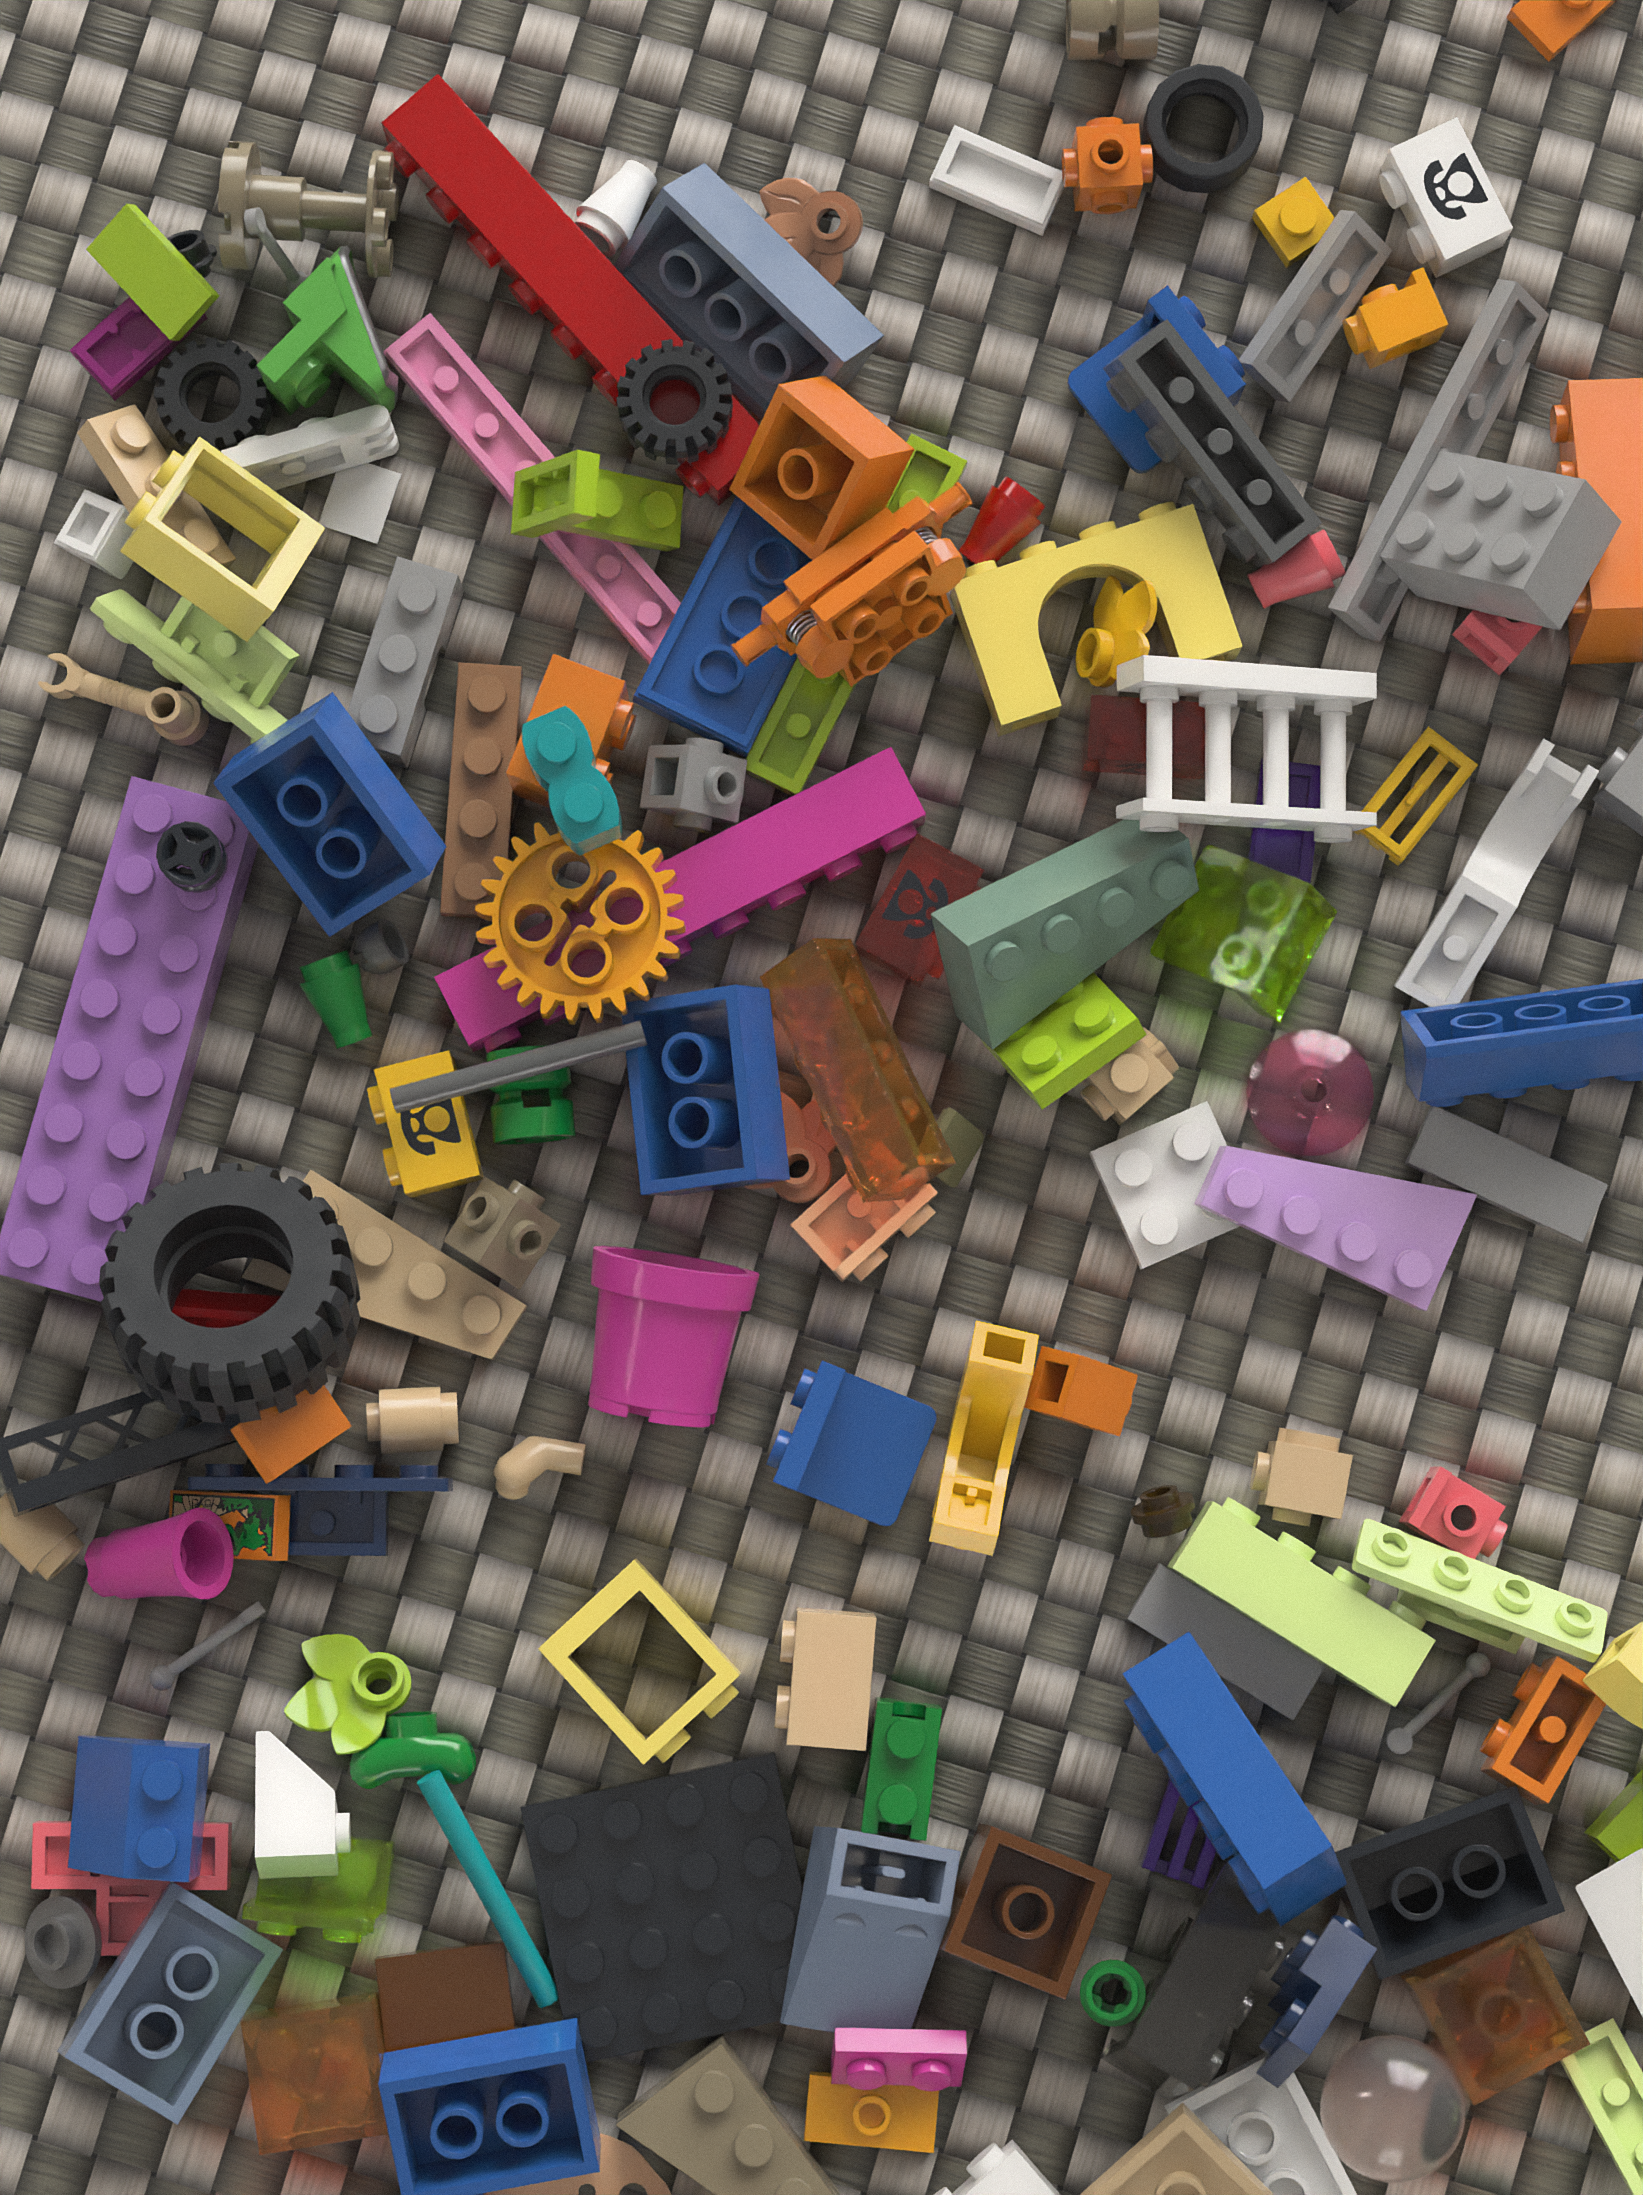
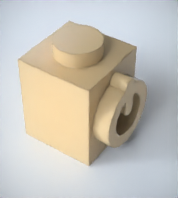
M1143 1027L1147 1034L1145 1037L1082 1081L1085 1088L1080 1092L1081 1096L1104 1121L1112 1116L1119 1126L1170 1083L1174 1079L1172 1074L1179 1069L1178 1064L1165 1045L1145 1027Z
M1279 1428L1277 1441H1269L1267 1453L1257 1451L1252 1468L1250 1489L1260 1491L1258 1505L1274 1507L1271 1520L1310 1527L1312 1515L1342 1519L1353 1455L1338 1453L1341 1439L1305 1431Z

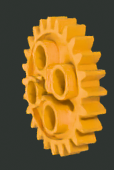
M537 822L534 824L536 843L529 846L515 836L511 839L518 856L513 862L504 857H494L493 862L503 875L501 881L494 879H482L481 881L483 890L494 898V902L475 905V912L478 917L492 921V925L477 931L476 937L479 943L497 945L496 948L483 958L488 968H498L507 965V968L497 980L502 990H506L521 983L522 986L517 996L519 1005L525 1008L537 997L542 998L540 1013L547 1020L554 1014L558 1005L565 1007L567 1020L572 1025H575L581 1008L589 1007L596 1023H602L604 1004L611 1002L623 1016L627 1015L628 1007L625 996L633 992L640 999L647 1002L650 999V995L644 981L648 976L662 982L668 980L667 972L659 963L660 958L679 959L681 955L679 948L668 941L667 936L686 933L685 922L669 916V913L685 906L684 898L680 894H664V891L672 887L677 881L676 873L674 870H664L655 873L656 868L664 858L662 851L658 847L641 855L640 851L643 846L644 837L639 830L631 834L625 841L619 838L579 856L565 843L559 831L557 834L550 836L545 828ZM569 862H582L590 868V875L582 886L567 889L556 882V876L561 867ZM609 872L615 873L617 875L616 880L591 905L590 913L594 924L590 928L585 925H578L569 936L570 938L566 942L561 952V957L556 964L547 966L545 964L547 956L555 951L571 932L572 926L567 914L572 910L579 914L585 912L592 903V899L595 897L600 887V882ZM623 897L635 898L643 904V911L640 917L628 925H619L612 922L609 918V910L612 904ZM534 913H542L549 916L553 920L552 928L544 939L528 941L521 938L519 928L527 916ZM586 949H595L606 956L603 969L597 975L590 978L575 975L571 971L574 957Z

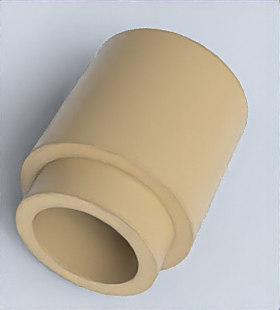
M440 1387L379 1390V1403H366L368 1442L381 1441L382 1454L443 1451V1444H459L457 1392L440 1393Z
M7 1493L0 1498V1544L31 1575L38 1571L46 1581H50L70 1564L84 1548L85 1544L75 1535L78 1528L55 1504L14 1517Z

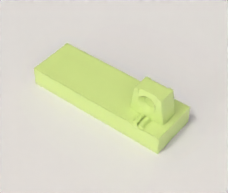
M1614 2018L1555 2047L1554 2051L1632 2195H1643V2072Z

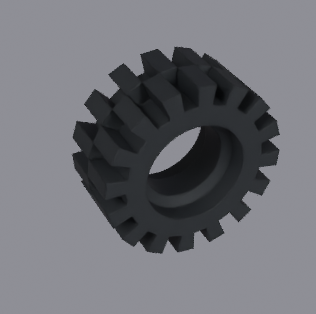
M673 339L661 340L662 348L653 350L650 344L641 349V358L636 361L632 357L625 365L626 374L624 377L620 376L617 385L618 397L616 398L620 423L623 432L626 431L628 434L629 442L636 450L639 447L644 449L646 457L656 461L657 456L664 457L666 464L677 465V458L687 457L688 463L699 460V453L706 450L710 454L715 450L720 436L725 438L729 430V419L732 418L733 410L731 383H728L727 372L722 363L717 365L714 362V354L706 348L701 353L695 350L694 342L684 340L683 347L673 346ZM681 380L687 382L694 387L700 397V406L697 413L692 419L683 424H666L660 421L650 408V399L654 390L666 381Z

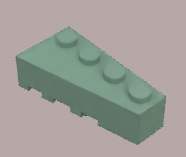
M1124 819L931 913L956 1017L992 1050L1199 891L1189 838L1179 830L1171 832L1141 831L1140 820Z

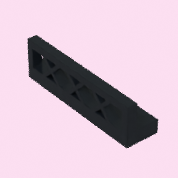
M142 1391L0 1438V1475L14 1517L237 1443L238 1441L230 1429L241 1422L239 1414L225 1415V1422L221 1424L202 1421L199 1411L192 1409L190 1415L180 1416L171 1434L152 1440L132 1430V1427L143 1406L154 1402L165 1405L163 1397L151 1399ZM132 1410L125 1426L109 1418ZM189 1417L201 1423L183 1429ZM94 1422L120 1434L110 1454L93 1460L86 1459L69 1450L80 1427ZM70 1431L63 1446L46 1439ZM127 1438L139 1443L138 1445L121 1450ZM35 1443L58 1455L48 1475L19 1484L8 1451ZM65 1458L78 1464L58 1471Z

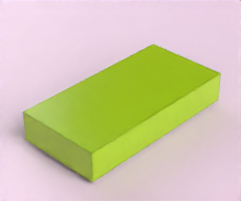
M126 203L86 249L169 340L180 341L220 296L134 204Z

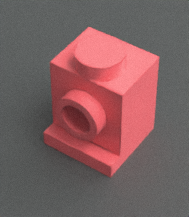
M1473 610L1452 635L1500 676L1543 626L1522 621L1511 622L1505 617Z
M1441 1466L1430 1467L1399 1520L1400 1523L1433 1543L1472 1559H1476L1478 1553L1490 1557L1501 1542L1508 1527V1524L1499 1520L1506 1506L1452 1475L1450 1471ZM1459 1505L1468 1507L1472 1513V1523L1465 1530H1458L1451 1522V1513Z

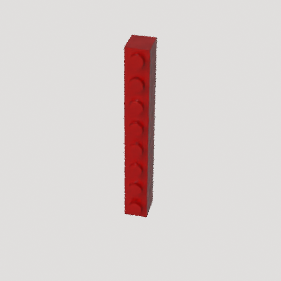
M439 74L434 76L381 122L388 143L383 151L393 152L396 169L406 178L415 173L430 189L425 194V197L432 208L448 224L457 219L471 234L466 242L474 254L489 269L498 264L513 280L508 285V288L516 300L531 315L540 310L555 326L550 331L554 341L572 360L575 361L581 355L597 372L591 377L592 381L614 406H617L616 397H618L617 385L620 376L624 377L626 374L625 365L632 357L636 361L641 358V349L650 344L653 350L662 348L661 340L673 339V346L683 347V341ZM669 380L660 384L654 390L650 399V408L653 414L660 421L670 425H679L689 421L695 416L700 406V397L697 391L690 384L681 380ZM733 395L732 418L729 419V430L725 438L719 437L717 448L710 454L706 450L699 453V460L688 463L687 457L677 458L681 465L675 469L679 478L694 495L701 498L707 493L718 506L733 494L729 489L759 427L756 420Z

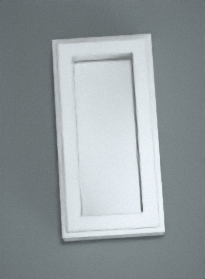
M954 125L929 181V188L1041 236H1043L1064 189L1062 171Z

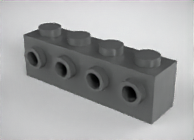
M1168 319L1152 328L1103 367V370L1110 377V380L1106 382V386L1114 400L1126 412L1136 411L1149 428L1145 433V437L1150 447L1164 462L1169 463L1173 460L1188 480L1183 484L1187 495L1202 512L1206 514L1210 511L1213 512L1226 529L1222 534L1224 543L1240 562L1246 564L1250 561L1255 568L1274 563L1322 524L1321 520Z

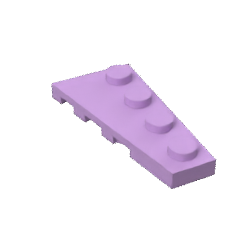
M1220 1146L1194 1204L1417 1310L1427 1311L1477 1194L1236 1147Z

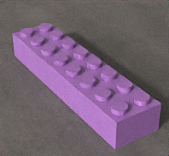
M131 776L0 1232V1275L101 1302L104 1297L99 1286L100 1267L105 1262H109L105 1248L111 1234L116 1230L125 1232L126 1229L122 1217L135 1203L139 1202L145 1206L152 1199L149 1191L163 1182L259 845L227 801ZM181 822H198L210 828L225 846L228 855L227 871L221 882L210 890L201 893L186 892L176 887L159 868L156 859L157 844L165 831ZM209 850L203 853V858L200 864H202V862L204 861V855L209 853Z

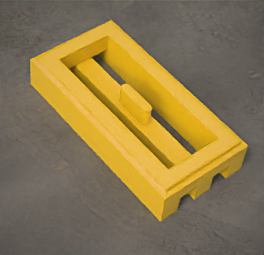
M1429 726L1361 812L1377 813L1429 746L1439 754L1380 829L1372 826L1353 831L1357 835L1362 834L1367 838L1369 844L1378 851L1381 849L1389 855L1388 859L1397 866L1403 862L1478 766L1477 763ZM1449 761L1459 768L1402 842L1400 844L1396 843L1390 838L1391 834Z

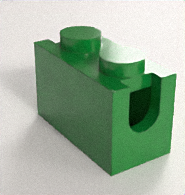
M876 1697L860 1820L861 1832L878 1834V1832L908 1835L910 1839L926 1841L942 1716L940 1705ZM892 1714L913 1716V1717H919V1718H923V1719H915V1718H908V1717L892 1716Z

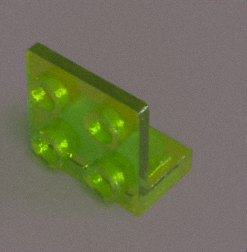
M1207 845L1194 866L1199 891L1169 913L1150 949V953L1159 961L1234 991L1258 1014L1280 1022L1338 911L1310 883L1216 846Z
M351 1837L350 1853H338L337 1876L260 1879L258 1874L256 1895L243 1904L241 1919L257 1921L256 1931L265 1934L292 1936L296 1935L297 1928L307 1926L323 1928L322 1939L361 1943L362 1936L374 1933L386 1920L395 1842Z

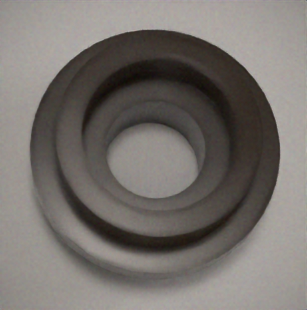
M1163 1485L1143 1492L1140 1495L1141 1502L1130 1511L1133 1522L1141 1525L1145 1537L1159 1538L1173 1535L1189 1528L1193 1524L1191 1511L1195 1508V1502L1192 1494L1178 1492L1177 1486Z

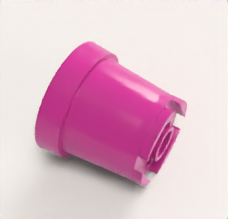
M618 1246L593 1247L590 1284L598 1288L588 1406L601 1412L626 1418L628 1412L649 1417L648 1422L683 1427H710V1423L714 1425L741 1312L751 1310L760 1274L735 1265L674 1253Z

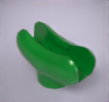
M433 1711L399 1712L387 1715L385 1722L386 1735L380 1736L368 1748L353 1753L350 1761L352 1780L360 1787L370 1790L392 1779L412 1776L424 1777L436 1770H440L446 1783L458 1785L472 1775L476 1766V1756L472 1744L463 1735L458 1733H438L437 1712Z

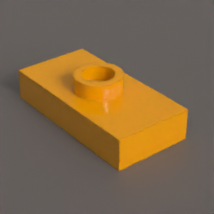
M810 2071L804 2141L934 2153L939 2091H923L914 2086L882 2085L872 2090H860L848 2084H831V2073Z

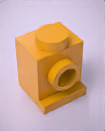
M1424 267L1411 272L1404 288L1399 291L1396 284H1389L1368 293L1361 299L1363 305L1358 307L1356 314L1343 320L1344 333L1351 350L1355 355L1363 353L1369 369L1438 342L1448 326V322Z

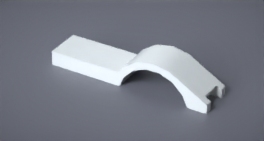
M1542 739L1504 797L1473 849L1459 878L1394 984L1398 989L1429 1007L1460 1003L1517 909L1530 879L1551 843L1571 813L1582 801L1599 773L1597 769L1590 765H1586L1582 773L1549 755L1555 745L1545 739Z

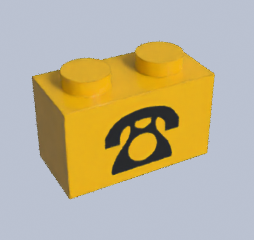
M449 1050L376 1068L374 1072L378 1085L367 1088L376 1125L387 1123L393 1145L391 1148L383 1149L389 1181L392 1187L402 1184L404 1193L410 1198L480 1181L484 1178L464 1095L401 1113H396L391 1099L390 1088L456 1071L455 1059Z

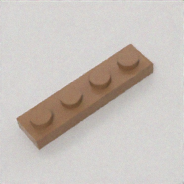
M458 663L445 845L447 847L444 851L440 904L442 916L480 918L475 912V905L494 902V898L483 890L481 886L482 879L501 881L503 875L495 866L493 859L495 856L510 859L514 792L506 771L518 744L523 681L522 666Z

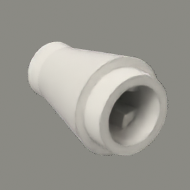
M627 160L620 171L576 209L578 218L575 224L605 256H613L618 248H625L629 242L649 194L657 184L656 177L641 163Z

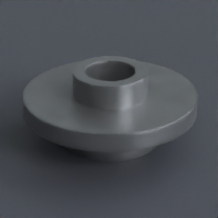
M64 1895L48 1898L33 1910L27 1922L25 1951L28 1962L35 1975L50 1987L67 1989L86 1982L94 1973L101 1956L102 1940L97 1919L91 1909L75 1897Z

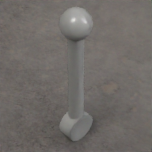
M260 207L246 209L244 212V223L250 235L257 234L286 276L287 290L292 293L308 276L302 271L295 269L268 230L262 209Z
M258 1601L244 1610L236 1618L170 1665L154 1667L149 1675L151 1685L160 1691L169 1689L173 1685L176 1675L262 1616L266 1611L261 1603Z
M1481 1652L1469 1655L1466 1659V1668L1404 1728L1397 1727L1389 1731L1386 1737L1388 1748L1396 1754L1408 1752L1413 1744L1412 1737L1473 1678L1484 1677L1488 1674L1491 1662L1487 1655Z

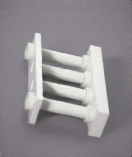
M1142 655L1117 665V691L1140 693V702L1147 703L1146 798L1143 797L1116 806V819L1140 820V830L1147 832L1177 831L1179 823L1314 831V841L1324 843L1352 841L1353 831L1377 825V813L1346 811V716L1352 715V706L1377 698V673ZM1179 696L1199 697V706L1205 708V801L1172 799V703L1179 702ZM1237 700L1257 701V711L1263 712V805L1231 803V707L1237 706ZM1295 704L1314 706V715L1320 716V809L1289 807V712L1295 710Z

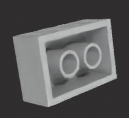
M1440 450L1379 557L1417 597L1560 630L1622 521L1586 479Z

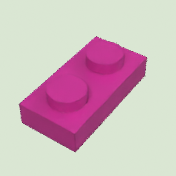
M835 2028L831 2055V2084H848L860 2090H872L882 2085L914 2086L923 2091H939L948 2086L961 2087L967 2057L966 2030Z

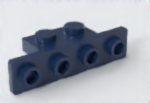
M205 1464V1477H188V1490H257V1494L291 1495L288 1555L388 1556L389 1491L450 1492L453 1491V1478H438V1465H399V1478H373L374 1465H335L334 1478L309 1477V1464H296L266 1484L262 1477H244V1464Z

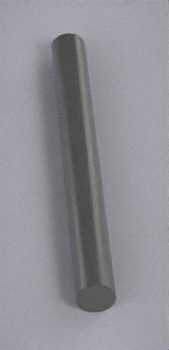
M641 1020L390 1088L391 1099L396 1113H401L646 1046L647 1041Z

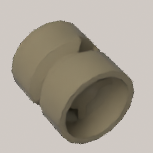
M1066 0L1067 59L1103 60L1109 50H1115L1121 60L1156 59L1159 35V0Z

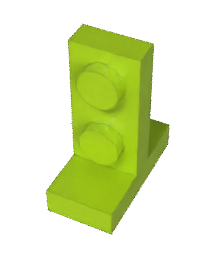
M578 449L515 472L511 534L535 538L560 530L665 552L680 548L683 486L599 469L600 454Z

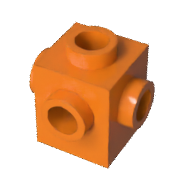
M1100 117L1089 120L1086 126L1076 127L1072 147L1062 149L1063 186L1073 187L1074 211L1116 214L1127 209L1137 208L1143 183H1152L1151 144H1140L1139 123L1123 124V120L1116 117ZM1103 161H1118V162H1117V163H1114V164H1107V163H1105V162H1103Z

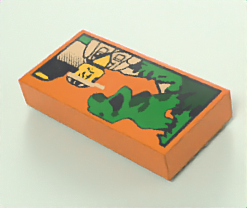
M170 1490L169 1518L194 1508H206L213 1511L220 1517L229 1532L234 1559L288 1561L291 1495Z

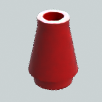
M1006 476L997 488L991 485L972 528L958 552L974 565L994 560L997 563L1041 524L1037 518L1046 506L1025 488Z

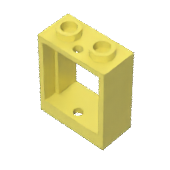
M199 437L184 457L173 450L157 471L152 482L161 489L156 497L146 491L124 521L125 524L134 530L120 552L248 642L274 612L325 527ZM182 490L271 554L252 586L162 523V520Z
M637 1558L538 1648L643 1765L654 1755L662 1763L666 1762L691 1738V1735L684 1727L703 1710L712 1719L739 1693L731 1683L740 1676L741 1672ZM639 1591L646 1596L716 1673L647 1739L570 1656Z

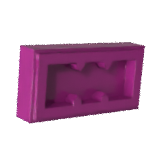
M129 297L69 351L102 389L116 401L208 318L204 313L180 341H172Z

